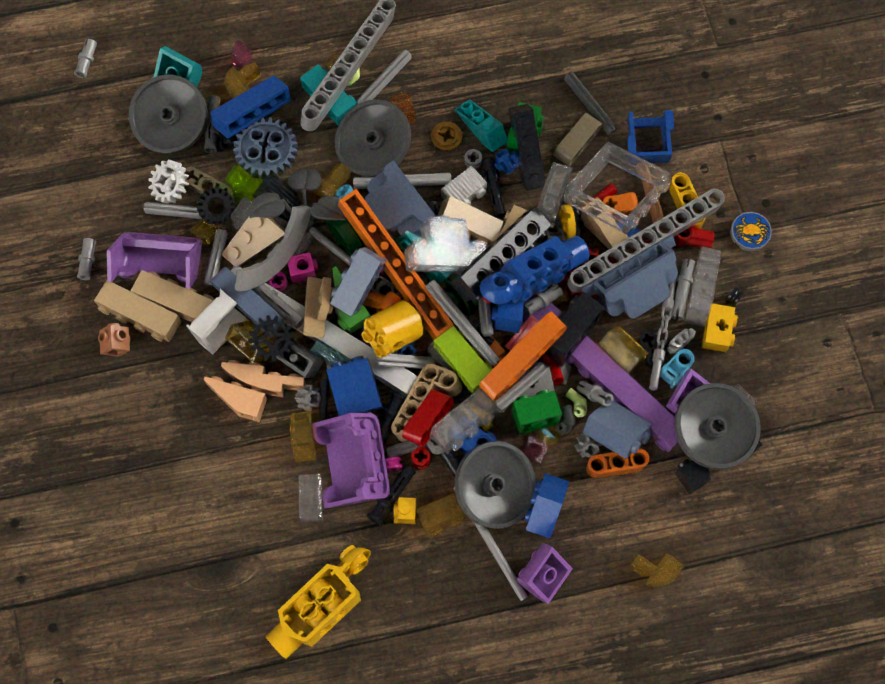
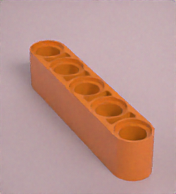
M552 311L547 313L480 382L479 387L493 402L496 401L566 331L567 326Z

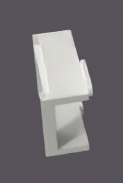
M221 289L220 296L190 326L186 325L196 340L212 355L231 336L236 337L249 323L247 318L234 308L237 303Z

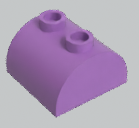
M686 370L669 399L666 409L675 417L680 402L687 394L697 387L710 383L694 370Z
M542 543L538 550L532 553L531 560L526 567L520 570L517 581L532 595L549 604L573 568L553 547Z

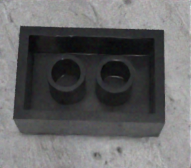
M585 292L579 297L576 295L570 302L569 306L571 307L568 311H563L558 316L567 326V329L544 353L561 367L599 322L604 309L603 305Z

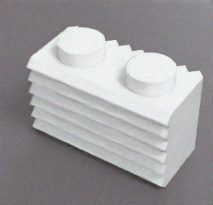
M470 166L454 178V180L442 187L441 197L445 200L452 196L471 205L473 199H480L485 195L487 182Z

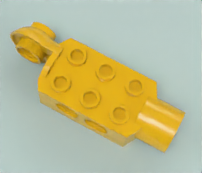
M350 545L339 556L342 562L337 566L326 564L278 609L280 623L265 637L282 657L287 659L302 644L313 647L361 601L360 593L350 582L349 577L352 574H358L366 567L371 554L370 550Z

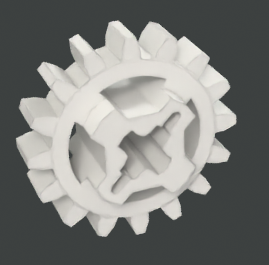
M168 160L167 162L161 161V166L155 165L157 170L151 171L153 178L148 180L152 182V185L148 188L153 190L151 196L156 197L155 200L166 204L170 202L176 203V198L182 199L181 193L187 192L184 186L189 185L188 182H185L189 175L184 174L186 168L181 167V163Z

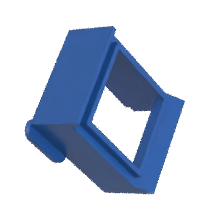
M671 110L664 111L662 117L633 118V112H629L626 122L630 164H636L643 160H647L649 163H668L672 157L670 131L674 129L673 112ZM661 127L663 151L636 152L634 128Z

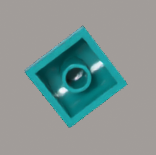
M164 46L160 48L153 78L161 75H176L187 79L197 87L202 76V67L193 60Z

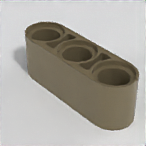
M585 113L557 146L553 156L570 167L598 134L603 124L588 113Z

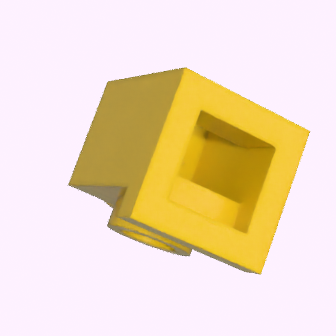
M399 497L398 501L394 503V523L415 524L416 498Z

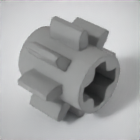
M305 384L304 389H297L298 392L294 399L298 403V408L312 411V407H319L318 404L321 400L318 392L319 388Z
M584 433L577 437L578 444L574 446L582 458L585 456L591 458L600 453L598 446H601V443Z

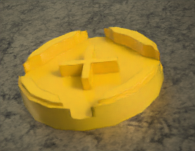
M561 205L558 215L567 240L572 236H576L575 216L571 205Z

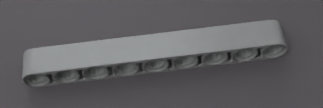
M379 0L307 101L301 112V127L304 130L314 131L318 128L394 18L396 7L394 0Z
M719 189L709 190L575 269L568 279V288L574 293L582 292V288L670 235L674 237L715 213L725 200L723 192ZM709 198L715 199L717 204L712 203ZM693 208L699 209L701 213H695ZM676 218H681L684 223L677 222ZM659 228H665L667 233H662ZM642 238H648L651 243H645ZM625 248H631L634 253H627ZM608 258H614L617 261V263H610L608 261ZM595 267L600 273L594 274L590 268ZM573 278H580L583 284H576Z

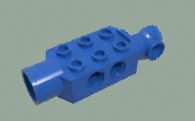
M555 236L507 261L499 272L488 275L480 284V292L486 300L494 304H504L510 300L514 304L521 300L526 301L536 292H543L551 284H558L564 279L568 271L587 262L590 256L589 249L584 240L579 236H572L563 242Z

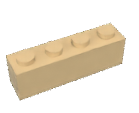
M141 270L131 289V292L190 322H193L215 300L210 295L204 294L202 296L197 294V291L193 288H183L172 279L164 280L153 271L146 272Z
M106 280L94 300L98 305V310L106 315L111 313L124 324L127 322L134 324L133 327L138 331L144 333L146 330L152 333L151 336L161 342L163 339L170 342L182 322L177 314L119 285L108 282V280Z

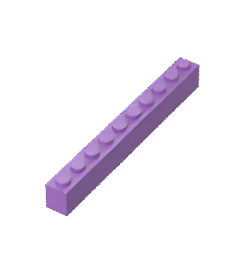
M539 291L533 294L528 300L524 301V304L534 299L536 297V294L539 293ZM549 303L547 308H541L532 315L540 321L551 311L557 317L562 312L552 303ZM523 311V321L526 322L530 316H527ZM586 336L568 358L567 362L569 364L573 363L578 368V372L584 378H589L593 385H598L603 391L612 394L614 402L651 423L652 426L649 433H651V437L655 440V444L661 450H666L669 453L678 444L674 429L675 417Z

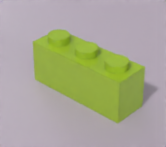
M452 326L434 340V348L469 391L474 394L480 389V382L493 368L488 362H483L479 357V352L473 345L470 346L468 344L467 338L461 330H457Z

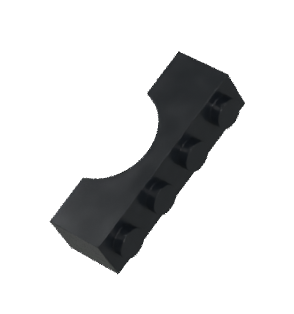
M528 103L508 108L511 128L514 132L519 151L520 162L518 167L521 184L526 191L545 187L546 182L534 111Z
M760 441L758 442L754 452L762 446V443ZM688 459L678 465L679 469L675 473L689 495L711 480L709 468Z

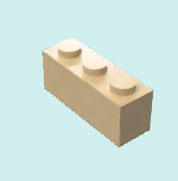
M449 196L442 202L437 216L439 223L445 230L454 231L459 236L471 239L477 245L484 248L498 238L503 224L502 220L452 196Z

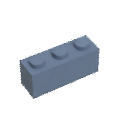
M366 247L354 251L350 259L352 261L350 267L346 268L341 275L342 282L340 286H336L331 294L333 299L330 304L350 316L358 314L386 262V259Z

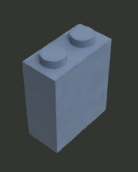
M607 400L611 405L608 407L601 405L588 416L583 433L626 459L632 453L636 454L642 443L645 445L651 437L649 431L652 424L618 403Z

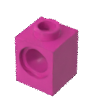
M310 252L292 256L287 262L292 283L305 281L308 277L316 278L315 271L319 269L316 258L312 259ZM301 265H308L306 270H299Z

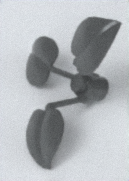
M314 169L294 172L288 178V186L292 190H302L303 205L301 206H307L306 190L313 191L321 185V176ZM264 193L256 197L250 205L249 218L276 217L282 214L285 207L291 214L292 209L285 199L279 198L277 193ZM325 196L320 198L318 203H313L310 208L311 215L307 229L313 226L314 217L324 220H347L338 207L340 198Z

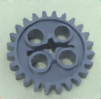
M263 117L260 123L255 122L254 125L248 126V129L241 130L242 135L236 134L238 141H234L236 148L233 149L236 155V162H239L240 168L244 167L246 174L251 171L252 177L257 173L260 179L263 178V175L271 177V174L278 177V171L285 174L284 167L291 169L290 162L296 161L293 156L298 155L296 135L293 134L291 128L287 129L286 123L281 125L279 119L273 123L272 117L269 118L268 122H265ZM257 136H261V137H262V138L259 139V140H255V139H254V138L257 137ZM275 139H282L279 142H273ZM263 150H265V162H264V163H262L263 158H264V152H263ZM253 154H259L255 158L250 157ZM273 156L278 157L276 160H270Z

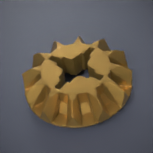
M441 122L433 128L431 141L441 151L448 150L450 152L452 149L458 148V145L462 142V131L455 123ZM449 131L450 138L452 139H447V141L444 142L443 136L448 134Z

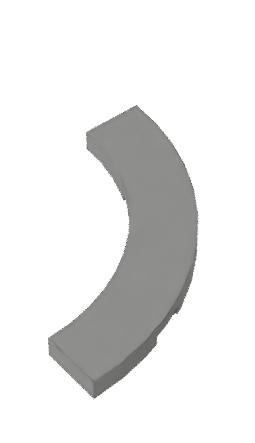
M292 207L291 216L281 243H277L263 262H257L250 267L238 269L235 290L241 292L256 288L274 277L287 264L305 234L311 215V207Z

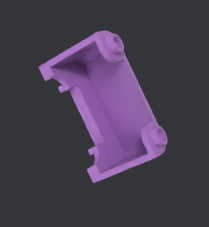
M349 413L312 424L314 439L319 444L327 446L332 486L326 487L323 491L324 508L386 498L389 495L390 487L380 424L374 414Z

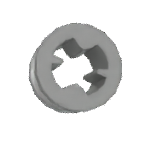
M476 149L468 150L464 156L466 167L479 168L482 163L481 152ZM471 156H476L475 162H471Z

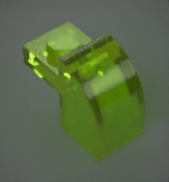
M237 164L234 165L224 179L234 189L233 193L249 204H252L254 201L253 195L263 182L262 179L252 178Z

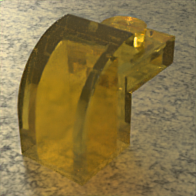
M255 62L243 66L240 71H237L233 66L227 72L225 86L231 100L251 89L248 85L261 77L259 67Z
M311 411L290 414V434L295 462L316 460Z
M668 553L661 558L657 566L639 554L631 563L634 566L635 572L643 577L645 575L648 576L644 584L651 588L666 587L678 577L685 566Z

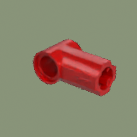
M691 226L683 231L687 237H682L679 234L674 236L676 246L683 247L689 245L711 250L715 234L714 231Z

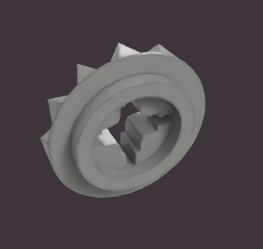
M686 328L676 335L668 344L667 351L670 354H674L685 347L695 336L696 332L693 328Z

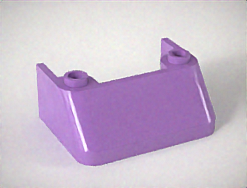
M135 232L123 233L107 249V280L112 282L117 275L121 278H132L133 275L138 271L141 272V270L146 272L153 271L155 273L175 274L176 278L181 280V283H186V288L190 289L198 275L202 240L184 236Z

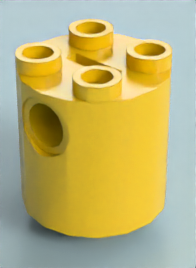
M399 301L366 318L362 338L366 343H370L376 356L382 358L421 338L423 335L422 318L420 313L409 302Z

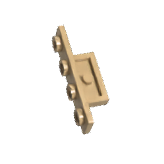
M307 278L303 335L324 338L326 317L328 313H332L333 305L330 304V300L333 298L331 294L334 290L331 287V278Z

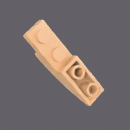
M229 360L228 363L222 362L221 364L224 372L236 382L249 389L251 387L263 390V393L271 396L283 397L284 389H304L306 384L304 377H301L299 374H289V376H282L277 372H268L266 374L264 366L257 362L240 364L239 361Z

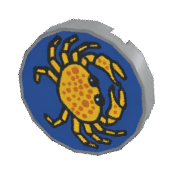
M746 212L737 216L730 230L733 242L742 250L750 252L759 251L766 246L772 233L768 220L759 213Z

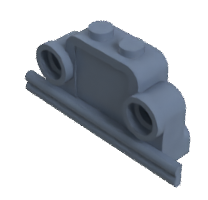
M394 160L384 167L383 172L369 181L367 185L369 194L365 197V201L392 239L398 238L406 231L421 238H424V235L431 232L437 241L447 236V232L441 226L435 214Z
M673 235L666 237L582 288V292H585L590 297L597 293V302L603 305L604 310L611 316H618L624 312L630 318H637L663 302L670 294L668 284L674 282L678 275L675 263L676 256L671 249L676 245Z

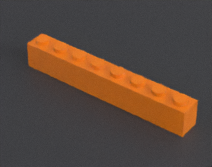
M355 189L341 198L338 202V207L368 249L386 259L383 270L405 301L409 302L420 313L422 324L433 340L454 326L441 306L428 292L424 282L359 191Z

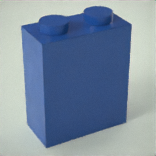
M358 356L352 358L350 363L343 364V362L332 364L330 369H326L339 416L349 413H368L383 408L368 358Z

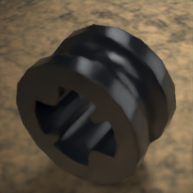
M735 287L726 299V302H731L734 307L745 292H739L738 287Z

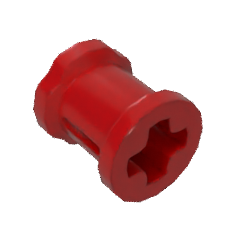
M417 447L412 451L411 459L413 466L418 470L428 468L431 461L430 452L426 448ZM420 455H424L422 462H418Z

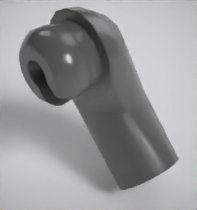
M571 405L561 408L564 419L557 425V432L563 436L569 434L576 425Z

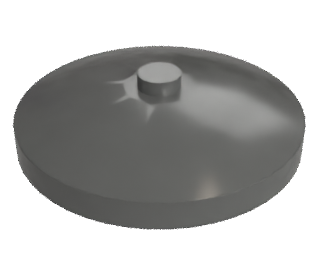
M161 75L145 82L134 94L129 107V123L134 136L142 145L160 154H176L189 149L200 139L207 124L208 110L202 93L193 83L176 75Z
M378 99L362 102L349 110L339 123L335 135V149L340 162L349 171L361 177L377 176L393 160L399 165L405 158L411 144V127L406 115L393 103Z
M710 383L692 390L680 402L674 419L675 435L684 453L697 464L710 469H727L742 463L754 452L760 438V419L755 406L744 393L726 384Z
M499 441L486 442L475 446L463 457L455 476V493L460 508L471 521L486 528H505L520 521L527 514L528 508L532 506L530 502L536 487L535 473L528 458L517 447Z

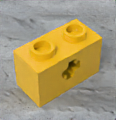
M713 303L709 305L701 348L727 352L730 346L733 347L735 334H732V329L736 327L738 315H735V307Z

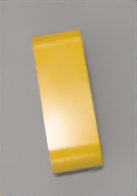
M680 172L672 177L669 192L677 209L686 204L683 200L691 202L698 197L688 175ZM675 183H681L683 187H678ZM693 208L695 213H701L699 209ZM705 219L692 227L701 229Z

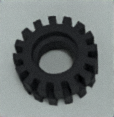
M210 187L209 190L205 189L204 193L198 196L199 200H197L199 215L211 225L225 224V221H229L231 219L230 216L234 215L233 209H235L233 198L227 191L219 187ZM217 198L222 200L223 209L221 212L214 214L209 211L208 204L212 199Z

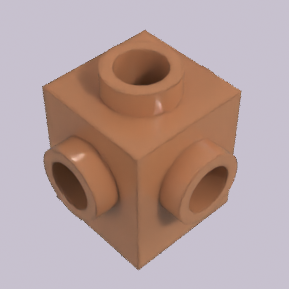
M110 323L107 327L99 330L100 354L119 357L130 351L129 327L120 326L119 323Z

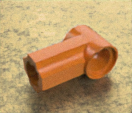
M370 291L363 305L367 310L380 312L402 301V299L393 292H388L384 295Z

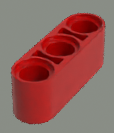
M435 389L431 390L404 427L402 437L424 447L450 412L454 402L453 397Z

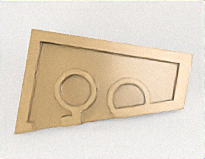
M248 217L221 255L231 264L240 267L259 252L274 244L275 241L284 237L285 229L272 218Z

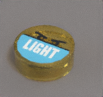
M541 428L538 438L545 444L557 445L560 435L552 429Z

